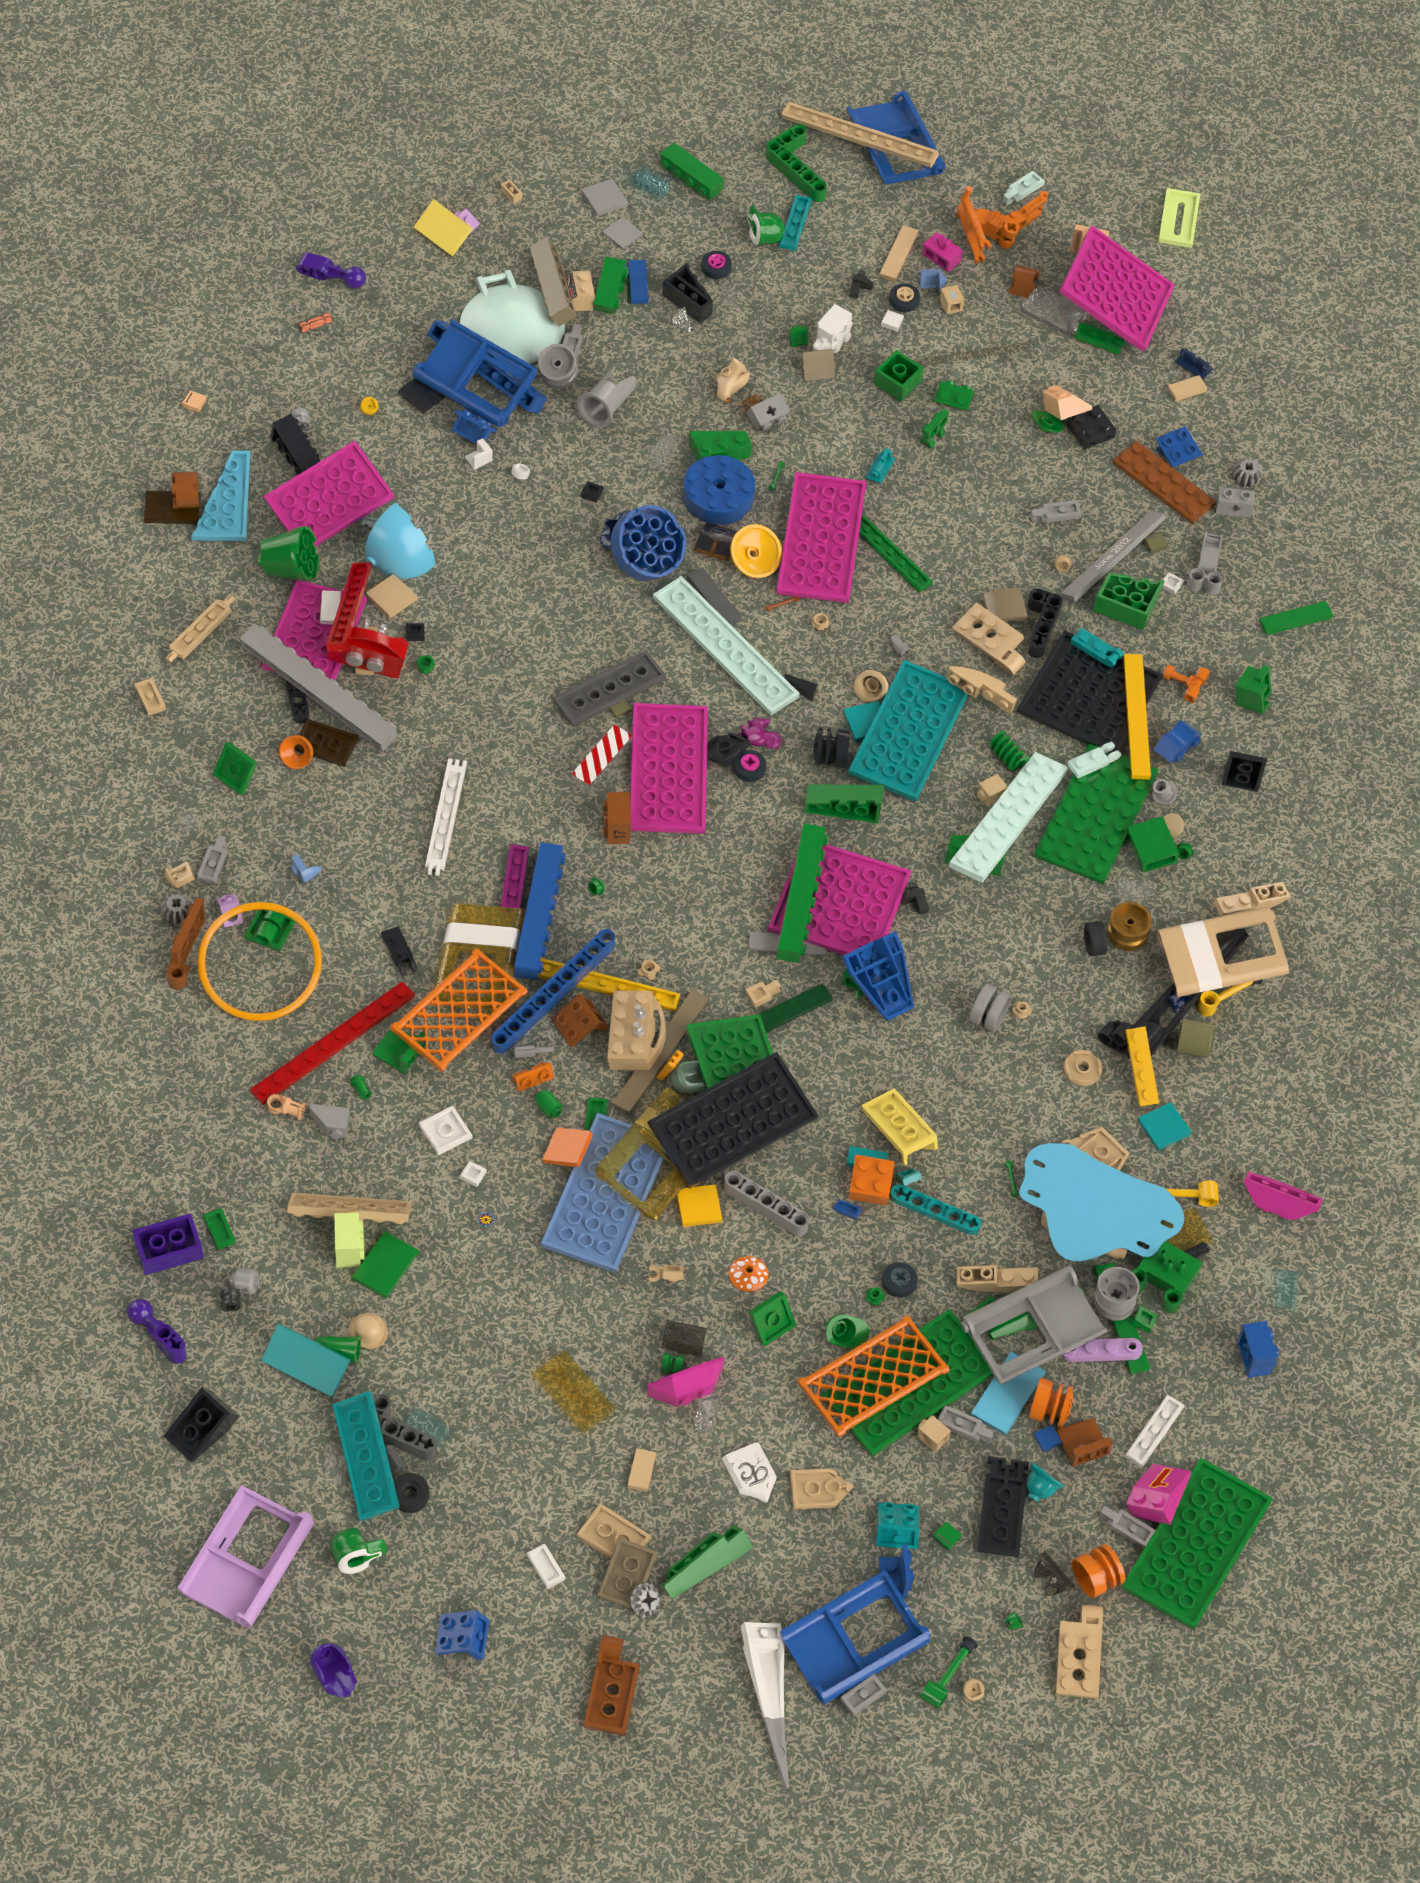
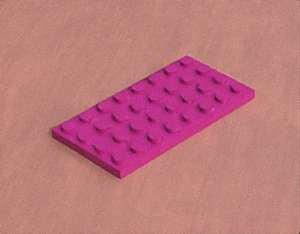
M795 473L777 594L849 603L867 481Z
M634 703L630 803L631 831L705 834L708 706Z

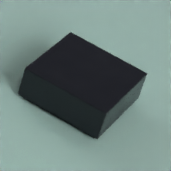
M587 481L580 497L597 503L604 491V487Z
M406 623V641H425L424 623Z

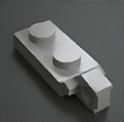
M574 324L572 332L566 333L563 345L573 350L576 359H578L583 342V335L580 334L581 325Z
M1073 500L1043 504L1039 509L1031 510L1030 518L1032 522H1055L1080 519L1082 514L1078 501Z
M218 835L215 845L211 844L208 846L197 875V881L216 885L227 856L228 848H225L226 837Z
M947 1405L944 1406L938 1418L951 1432L972 1441L979 1442V1440H982L986 1443H991L994 1432L986 1429V1425L982 1423V1420Z
M1104 1506L1099 1514V1517L1106 1521V1525L1110 1529L1142 1549H1145L1156 1531L1122 1509L1120 1511L1117 1509L1113 1511Z

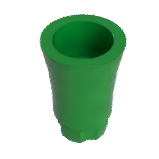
M317 1336L316 1342L351 1359L350 1363L358 1364L361 1352L360 1336Z

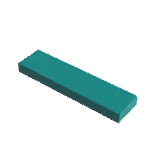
M795 195L779 248L796 251L812 198Z

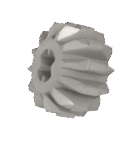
M1245 457L1242 460L1238 459L1233 467V479H1237V484L1243 483L1244 487L1247 484L1252 487L1254 484H1258L1263 476L1262 465L1259 464L1258 460L1253 461L1252 457L1250 459Z
M171 892L170 897L164 896V902H161L160 907L162 909L161 914L163 917H166L167 922L173 920V923L176 924L177 921L180 920L182 922L183 919H186L189 905L192 903V900L188 899L187 894L181 896L180 892L177 895Z

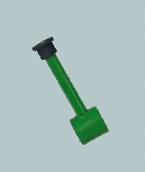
M969 1636L963 1637L960 1651L938 1682L930 1680L920 1695L922 1700L936 1709L941 1707L949 1693L945 1686L966 1655L978 1647L977 1642Z

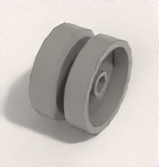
M552 344L540 353L538 367L544 383L550 387L562 389L575 382L579 370L577 359L572 349L563 344Z
M989 983L985 984L974 1003L969 1021L980 1025L985 1020V1029L993 1033L996 1032L1008 1011L1012 994L1003 990L997 995V988Z

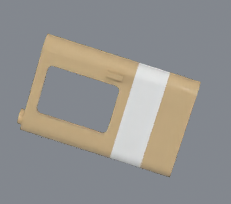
M1269 907L1157 929L1158 943L1160 948H1164L1175 983L1177 997L1289 974L1287 959L1274 923V911L1270 910ZM1259 924L1267 926L1275 955L1233 964L1224 963L1216 933Z

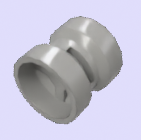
M305 408L293 410L291 414L300 422L301 430L303 432L309 431L311 428L309 411Z

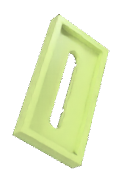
M1167 188L1159 243L1192 248L1200 193ZM1182 203L1185 207L1180 235H1175L1174 227L1178 204Z

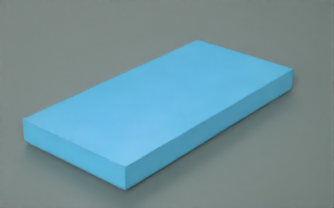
M1010 1352L1004 1363L1018 1357V1355ZM1036 1367L1001 1385L994 1377L970 1416L982 1420L983 1424L1006 1436L1037 1388L1040 1377L1043 1378L1046 1371Z

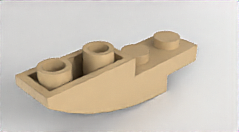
M957 666L949 667L945 679L962 689L966 694L971 695L975 699L980 694L986 700L991 701L1009 714L1014 710L1017 699L1004 691L1005 683L977 670Z
M1278 882L1251 887L1246 893L1216 898L1214 904L1220 916L1264 907L1272 908L1290 899L1291 896L1284 883Z
M997 1265L957 1267V1287L975 1291L1013 1293L1039 1280L1038 1267L998 1269Z

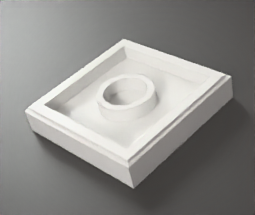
M453 1106L418 1123V1126L437 1155L472 1139L471 1132Z

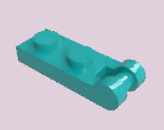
M1081 628L1071 639V644L1110 668L1116 664L1117 659H1121L1124 655L1121 649L1112 647L1084 628Z

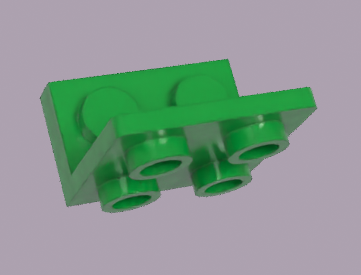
M390 1029L373 1051V1056L403 1074H406L420 1055ZM421 1031L416 1038H424L425 1033ZM416 1041L420 1046L425 1048V1042Z

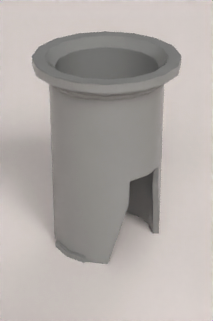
M615 366L609 369L607 374L590 392L581 394L576 402L580 416L587 423L598 428L606 427L611 423L612 414L638 386L634 375L615 385L611 378L616 368Z

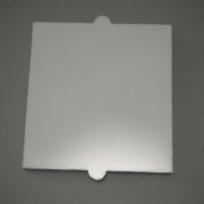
M624 217L615 223H611L609 227L602 231L605 236L622 250L631 244H635V241L643 236V233Z

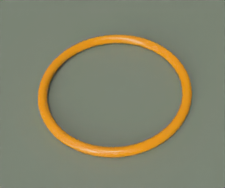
M252 902L226 911L211 924L204 934L199 947L197 967L205 992L218 1007L230 1015L241 1019L267 1021L293 1012L309 998L321 974L322 954L319 941L313 929L296 912L275 903ZM250 910L275 911L294 920L307 934L314 953L312 977L304 992L288 1006L269 1013H249L228 1005L213 990L206 974V950L216 930L231 917Z

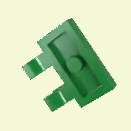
M943 408L933 416L929 424L924 425L921 431L923 433L922 438L919 440L921 444L924 442L931 449L935 445L934 437L938 433V437L942 438L945 434L944 426L948 423V410Z

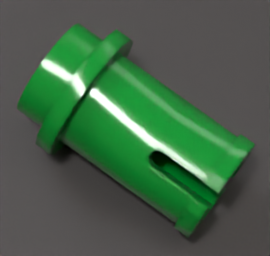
M358 1074L350 1079V1085L355 1088L360 1099L365 1100L371 1097L372 1092L365 1084V1078Z

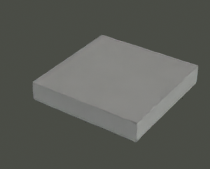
M613 178L582 189L584 198L596 216L628 205L626 198Z

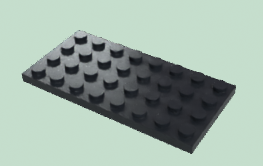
M775 1052L648 1121V1125L688 1188L691 1189L817 1120L819 1116L778 1052Z

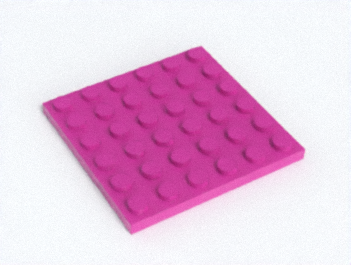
M1092 225L1081 243L1059 292L1143 352L1150 342L1175 284Z
M828 844L823 846L822 850L825 851L824 861L819 863V866H822L821 876L816 878L819 886L817 893H813L816 901L814 909L810 908L809 913H813L811 925L807 924L806 929H809L808 940H804V942L845 955L889 934L912 871ZM796 858L769 924V932L781 934Z

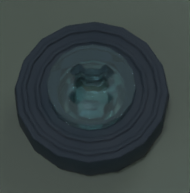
M896 1262L887 1266L881 1281L883 1288L888 1294L893 1297L902 1298L913 1293L917 1286L918 1277L912 1266L907 1263Z

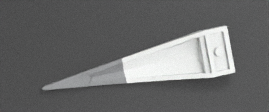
M744 1622L741 1625L744 1654L783 1787L787 1790L789 1788L784 1723L785 1644L780 1635L782 1630L781 1624Z

